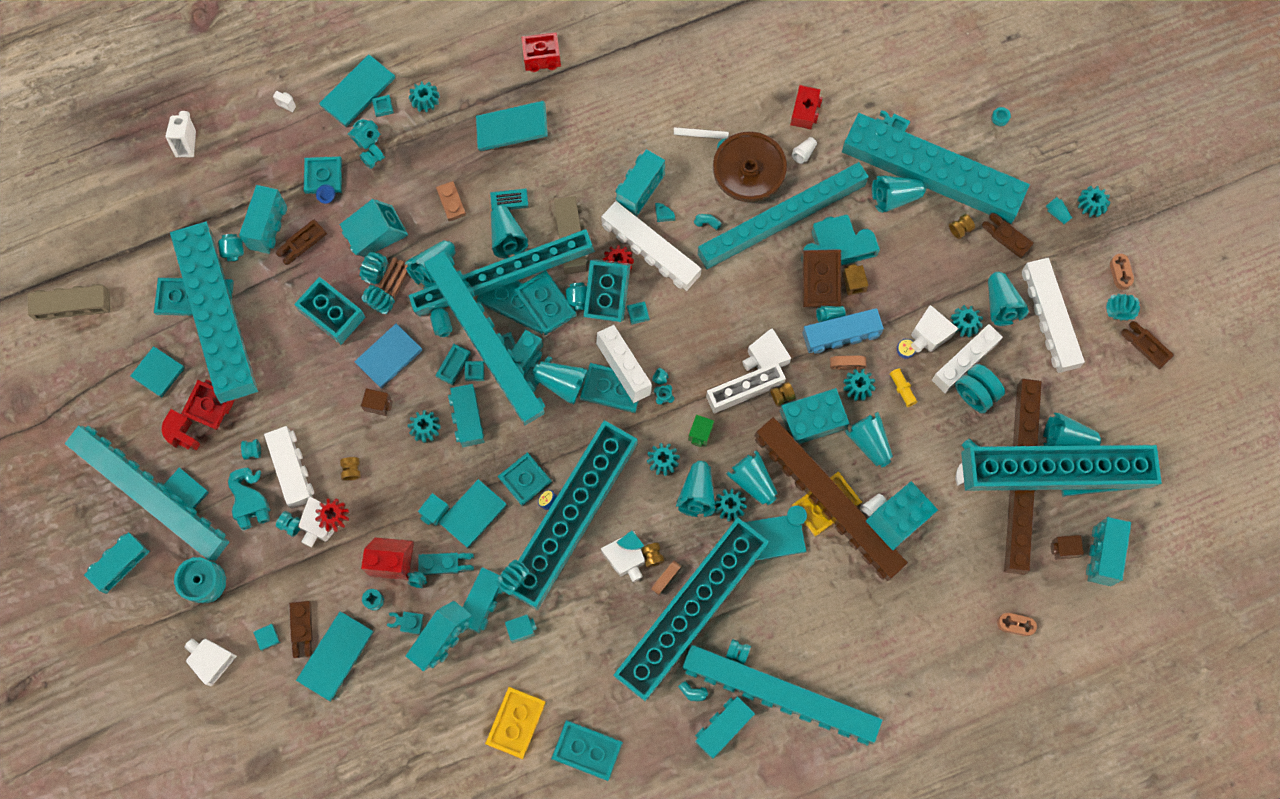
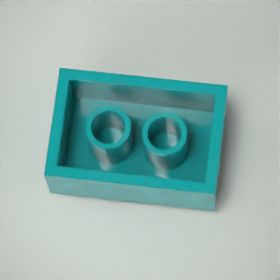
M647 149L643 154H639L635 161L636 165L633 169L630 168L628 170L625 181L620 183L615 191L617 202L636 217L665 176V159Z
M260 185L255 187L239 234L249 250L270 254L271 249L275 247V237L281 229L282 216L287 212V205L278 189Z
M597 259L590 260L584 317L616 322L624 320L631 264Z
M318 277L294 304L302 315L340 345L366 318L359 307L321 277Z
M837 388L781 405L780 409L787 432L798 444L846 430L850 424Z
M910 481L880 506L866 522L894 550L928 521L938 509Z
M1106 517L1093 527L1092 537H1094V542L1089 549L1091 561L1086 568L1088 582L1111 587L1123 581L1131 522Z
M455 601L441 607L434 613L406 654V657L423 672L430 667L433 669L439 662L442 663L448 657L449 653L447 651L450 647L453 648L459 641L458 635L469 627L470 623L468 621L472 615Z

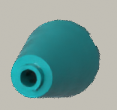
M880 175L872 183V198L877 201L878 205H875V207L881 213L920 199L926 192V186L920 179Z
M495 207L491 211V241L494 255L498 258L507 259L509 258L508 255L514 254L515 256L525 252L528 248L527 236L507 207Z
M443 240L408 259L405 262V265H408L406 267L407 273L415 283L425 285L424 289L436 285L425 269L423 262L444 251L446 256L450 255L453 259L456 254L454 244Z
M1001 272L991 274L988 278L991 321L996 326H1006L1014 324L1013 320L1017 318L1019 321L1024 319L1029 312L1028 306L1007 275Z
M541 361L540 365L536 363L532 374L535 375L534 379L568 403L574 405L584 383L587 369Z
M875 412L876 417L873 418L869 415L853 424L851 431L848 428L844 431L875 466L880 465L882 468L891 463L890 459L893 455L879 412Z
M1053 413L1055 416H1050L1045 425L1043 437H1047V443L1043 442L1044 446H1100L1101 437L1098 432L1061 413Z
M755 450L753 451L755 454L753 457L747 455L732 467L734 470L732 473L728 471L726 474L759 503L770 505L777 499L776 495L778 492L759 452Z
M697 461L692 464L677 499L676 507H679L678 511L685 515L697 517L698 514H704V517H708L715 513L711 466L705 461Z

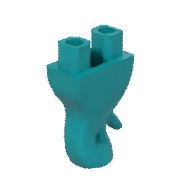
M248 467L233 471L228 479L229 488L235 497L232 507L233 519L237 521L242 530L253 527L250 518L255 516L259 524L269 522V511H271L267 499L261 493L241 484L243 480L253 484L260 479L261 471H256L255 475H253Z

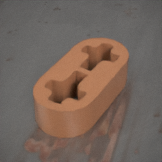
M1116 254L1110 261L1112 276L1116 287L1126 290L1134 282L1131 265L1126 255ZM1117 260H1119V262H1123V265L1121 267L1120 264H1116ZM1122 277H1123L1125 280H1128V282H1127L1126 284H1125L1124 281H1120V279H1121Z
M834 356L830 358V368L833 370H861L867 367L866 357Z
M674 560L656 581L651 590L661 595L681 570L682 566Z
M1005 613L997 620L998 628L1007 633L1030 636L1037 630L1036 622L1029 617ZM1009 618V622L1015 623V625L1005 627L1006 625L1002 623V620ZM1028 622V626L1032 627V629L1025 632V628L1020 627L1019 624L1024 625Z

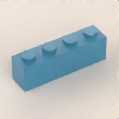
M875 308L804 326L802 333L808 353L814 352V354L824 352L827 348L838 349L843 347V344L851 343V345L860 343L863 339H877L882 334L884 328L878 309Z

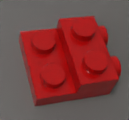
M557 32L521 37L526 71L537 72L539 69L546 68L555 70L557 67H561Z
M205 379V382L197 380L181 414L218 430L225 413L229 414L235 399L220 404L214 393L212 382Z

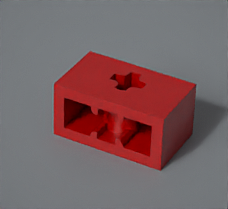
M799 85L790 125L811 130L813 123L817 124L819 113H816V108L821 107L823 98L819 96L821 89Z

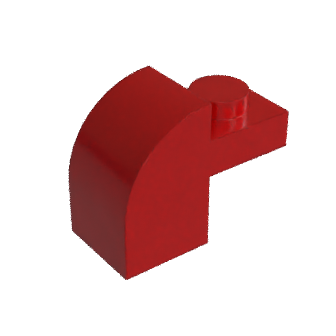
M170 409L162 423L161 430L164 439L175 448L180 445L187 450L191 447L197 451L200 446L198 441L186 435L193 422L184 415Z

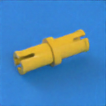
M898 368L890 372L889 375L897 387L896 391L901 394L906 407H911L918 403L910 389L911 385L906 381L901 369Z

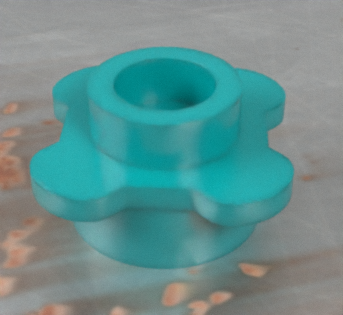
M671 385L655 387L654 393L657 396L656 403L658 405L674 401Z
M416 571L407 574L410 586L423 588V585L427 584L424 574Z

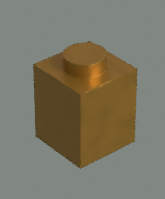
M854 264L846 267L842 276L847 295L866 292L868 282L863 265L857 266Z

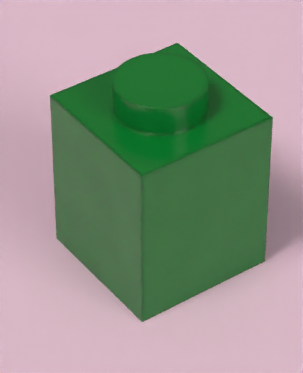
M696 415L688 441H691V444L702 447V445L707 446L714 426V420Z

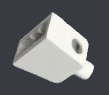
M180 111L179 115L170 117L166 139L175 157H194L196 130L190 119V113Z
M930 305L911 334L915 339L911 347L916 352H920L924 347L932 352L952 338L958 328Z
M772 328L748 347L750 357L743 360L742 363L747 371L754 367H757L759 370L776 362L779 363L781 368L790 364L791 357Z
M309 497L299 523V528L306 532L301 542L312 548L317 538L326 542L335 531L332 528L330 532H327L325 528L321 529L319 527L320 522L315 520L319 515L315 510L322 509L319 505L321 502ZM332 512L333 514H331V513L329 514V517H330L331 519H332V516H333V517L336 516V514H335L334 512Z
M618 540L601 548L602 554L620 577L628 573L632 582L643 578L639 567L645 564L641 549H623L616 543Z
M192 638L184 647L191 653L186 660L188 665L205 685L211 687L237 657L235 654L207 639H203L199 644Z

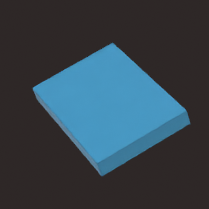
M395 324L354 362L382 389L423 350L399 325Z

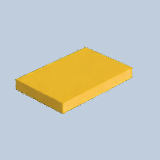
M839 471L830 477L856 507L862 503ZM806 494L793 503L792 507L801 506L806 510L807 518L804 523L816 537L834 524L831 519L827 520L822 515L820 507L818 505L814 506L808 499L809 495Z
M508 687L485 744L523 759L546 701Z

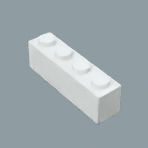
M988 324L935 374L932 381L944 393H947L955 385L956 381L963 375H966L969 369L981 361L998 345L1003 337Z
M612 325L597 332V346L633 403L649 396L652 384L616 327Z
M776 362L707 390L706 398L715 414L764 394L774 387H781L785 383L786 378L779 363Z
M285 426L265 433L264 436L287 506L293 509L307 504L309 497L312 498L314 490L311 483L308 484L307 482L308 471L305 465L302 466L300 460L303 459L300 449H296L294 442L297 441L294 431H290Z

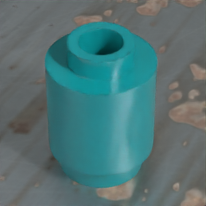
M437 308L431 311L430 320L434 334L439 337L449 336L453 328L448 312L444 308Z

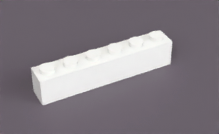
M617 201L601 216L602 226L606 231H612L621 243H627L635 254H641L649 265L656 266L659 272L664 277L671 278L678 288H683L687 291L701 276V268Z
M1045 258L1028 262L1022 270V277L1024 281H1027L1028 294L1034 302V312L1039 316L1040 330L1045 334V344L1051 352L1052 365L1057 369L1058 373L1080 368L1085 361L1050 260Z

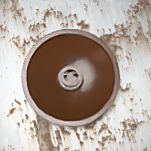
M741 132L730 136L718 147L713 160V174L720 189L731 198L742 202H758L774 195L782 186L787 171L786 156L780 145L769 136L759 132Z

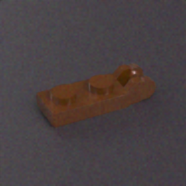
M991 213L989 219L998 226L997 230L994 225L987 221L982 223V227L995 240L1019 258H1022L1034 244L995 213Z
M313 219L286 240V243L276 251V255L281 257L291 248L292 252L283 259V263L288 265L296 260L297 256L302 255L326 236L327 233Z
M1131 321L1129 327L1136 334H1139L1138 337L1127 329L1121 331L1122 336L1127 341L1132 342L1131 344L1159 370L1174 356L1147 329H1144L1135 321Z
M311 602L289 603L293 658H299V643L305 642L304 653L306 657H311V641H313Z

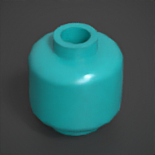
M237 234L222 235V238L218 241L220 256L227 258V262L238 261V257L244 255L242 239L237 237Z
M583 282L572 283L566 289V299L569 305L574 307L575 311L584 310L587 286Z

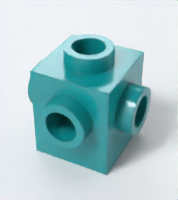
M364 119L358 120L353 125V129L348 133L349 137L362 149H367L372 144H375L381 134L377 130L378 126L372 120Z

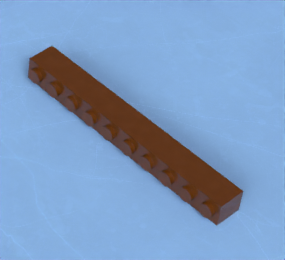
M1022 378L1017 384L1013 446H1038L1042 381ZM1010 490L1005 573L1025 575L1030 571L1035 490Z
M774 417L755 433L756 443L761 448L764 447L769 452V457L782 466L781 469L786 476H791L796 481L795 485L800 491L804 490L809 495V501L814 506L818 505L820 507L822 515L827 520L831 519L836 525L835 529L849 539L848 543L853 549H858L863 554L862 558L867 564H872L875 567V572L881 579L890 580L908 564L896 549L892 550L866 522L867 518Z

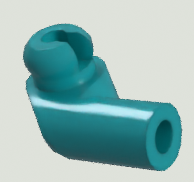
M698 214L695 216L696 219H694V224L698 227L703 226V223H707L717 231L722 226V223L711 214Z
M686 680L678 686L690 701L701 702L708 696L706 688L692 689Z

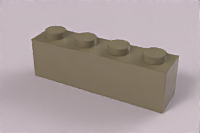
M576 196L554 199L559 239L584 230L583 219L579 220L578 215L582 213L581 203L576 201ZM588 255L564 263V275L586 272V265H589Z
M93 284L91 287L74 286L72 289L56 288L54 291L37 290L35 293H28V315L35 321L110 313V291L101 284Z

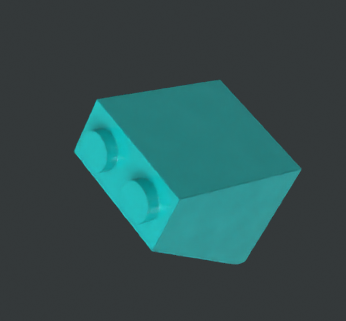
M371 199L339 224L343 230V236L351 245V251L355 255L362 257L367 256L369 252H377L408 236L393 206L375 199Z

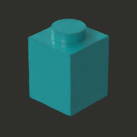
M432 493L418 510V513L421 515L420 520L428 526L433 524L436 527L450 507Z
M528 614L505 622L512 644L535 636L534 630H537L534 618L530 619Z

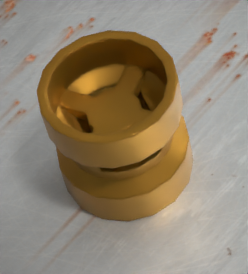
M964 214L959 217L958 221L950 223L949 229L955 238L961 239L965 236L966 232H971L975 229V224L969 215Z
M789 382L784 383L782 387L770 389L771 396L777 407L783 405L786 401L791 402L796 399L794 390Z
M347 457L340 459V466L343 470L341 473L342 480L352 481L361 478V472L358 470L360 465L359 458Z
M658 542L641 548L642 554L646 556V568L665 562L663 555L659 552L661 548Z

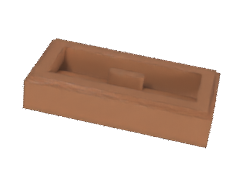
M393 257L378 287L395 298L408 274L406 271L408 265H405L404 261H399ZM396 264H397V267H396V269H395V271H394V273H393V275H392V277H391V279H390L388 285L386 286V284H387V282H388V280H389V278H390V276H391V274H392V272H393V270H394V268H395V266H396ZM404 267L393 291L389 292L401 268Z

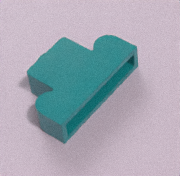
M848 215L835 218L830 216L823 219V221L814 223L811 233L815 244H807L803 249H841V266L876 257L880 250L876 237L871 230L862 229L855 235Z

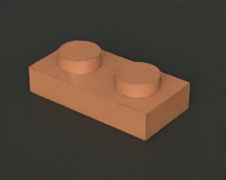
M453 181L436 187L449 222L466 216Z

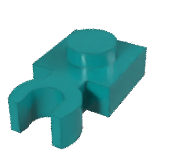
M881 110L880 116L884 120L876 119L904 132L910 124L909 120L895 113L890 117L883 110Z
M403 612V617H400L397 613H389V616L395 617L396 621L393 624L387 623L388 627L397 628L401 626L400 632L421 634L423 614Z

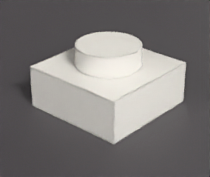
M276 91L273 95L278 106L291 112L296 108L293 97L288 93L284 92L282 94Z

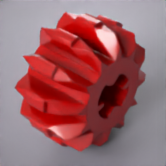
M619 244L616 247L617 249L610 246V252L605 251V258L602 259L604 261H618L619 263H634V259L631 258L632 252H627L626 246L620 249Z
M335 498L333 502L330 499H326V505L323 503L319 504L322 509L315 510L319 515L315 520L320 522L319 527L321 529L325 528L327 532H330L333 528L335 532H338L339 525L345 528L342 522L349 521V518L345 516L349 513V510L344 509L346 506L344 502L339 503V500ZM332 512H334V513L336 514V516H335V517L332 516V519H331V518L329 517V514H330V513L333 514Z

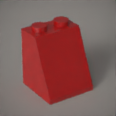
M375 537L364 548L361 569L370 577L408 580L409 576L407 574L410 573L414 541Z

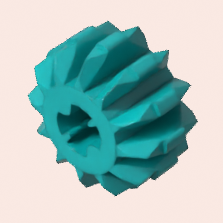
M421 81V85L414 84L415 89H410L409 101L413 108H417L419 112L424 109L427 113L429 108L434 110V105H439L438 99L440 94L435 85L432 86L430 82L424 85V82Z
M1089 186L1087 189L1082 190L1081 196L1077 199L1079 202L1078 208L1084 209L1082 214L1087 212L1090 218L1093 215L1099 217L1101 213H1106L1107 207L1110 206V201H1108L1110 195L1104 194L1105 189L1101 191L1099 186L1095 188Z
M369 252L364 257V261L361 262L362 266L360 267L361 271L359 274L361 280L375 285L380 283L386 273L388 260L380 253Z
M369 285L361 297L364 303L381 314H387L395 303L392 296L375 285Z
M1126 293L1111 295L1106 304L1108 316L1120 321L1133 320L1140 312V302L1138 298L1133 295H1126Z
M965 305L961 309L956 308L955 314H952L950 317L953 320L951 323L958 328L955 333L961 332L960 337H963L966 333L968 338L972 336V333L978 334V329H981L983 326L981 323L983 316H977L980 311L976 310L974 312L973 305L969 309ZM966 319V320L969 321L970 323L967 324V323L964 322L963 320Z
M854 369L853 374L847 373L848 379L843 380V383L846 385L843 390L849 391L847 397L855 396L854 401H857L858 397L865 401L866 396L870 398L872 396L871 391L876 389L873 385L875 379H869L872 374L869 372L865 375L864 369L860 373L857 369ZM858 382L861 383V388L857 387Z
M423 410L422 415L419 412L415 413L417 418L410 417L412 423L408 424V428L411 429L409 434L415 436V441L421 439L423 443H426L427 438L430 441L434 440L432 435L439 436L437 430L441 429V425L438 424L440 420L438 417H434V412L427 414V411ZM427 423L428 427L422 430L421 426Z
M659 443V449L653 446V452H648L650 458L647 459V464H652L650 466L651 471L657 468L656 475L663 471L664 476H667V470L674 473L673 467L679 466L677 460L680 459V456L674 455L677 449L673 448L670 450V444L663 448V443ZM661 456L665 457V463H662Z
M731 488L730 494H728L726 489L722 491L723 496L717 494L716 498L719 501H715V506H717L715 513L722 512L719 517L720 519L727 516V522H730L732 516L734 520L737 519L738 515L744 516L743 510L747 509V505L743 503L746 501V498H739L741 495L740 491L735 495L733 494L734 489ZM729 501L734 505L732 509L728 508L727 504Z
M513 560L498 577L496 584L504 593L506 592L508 595L513 594L529 574V569L522 562Z

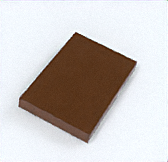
M841 249L802 250L803 307L841 306Z

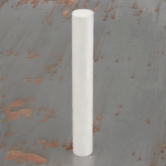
M674 127V135L725 139L728 138L729 132Z

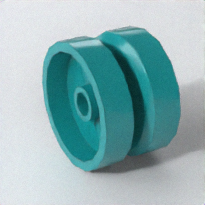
M975 364L968 370L967 375H963L955 383V388L961 398L979 413H986L993 406V402L999 401L1005 395V389L997 376L980 364Z
M192 557L185 560L178 567L174 576V585L182 598L196 603L208 604L217 600L222 595L226 587L227 578L219 564L201 557Z

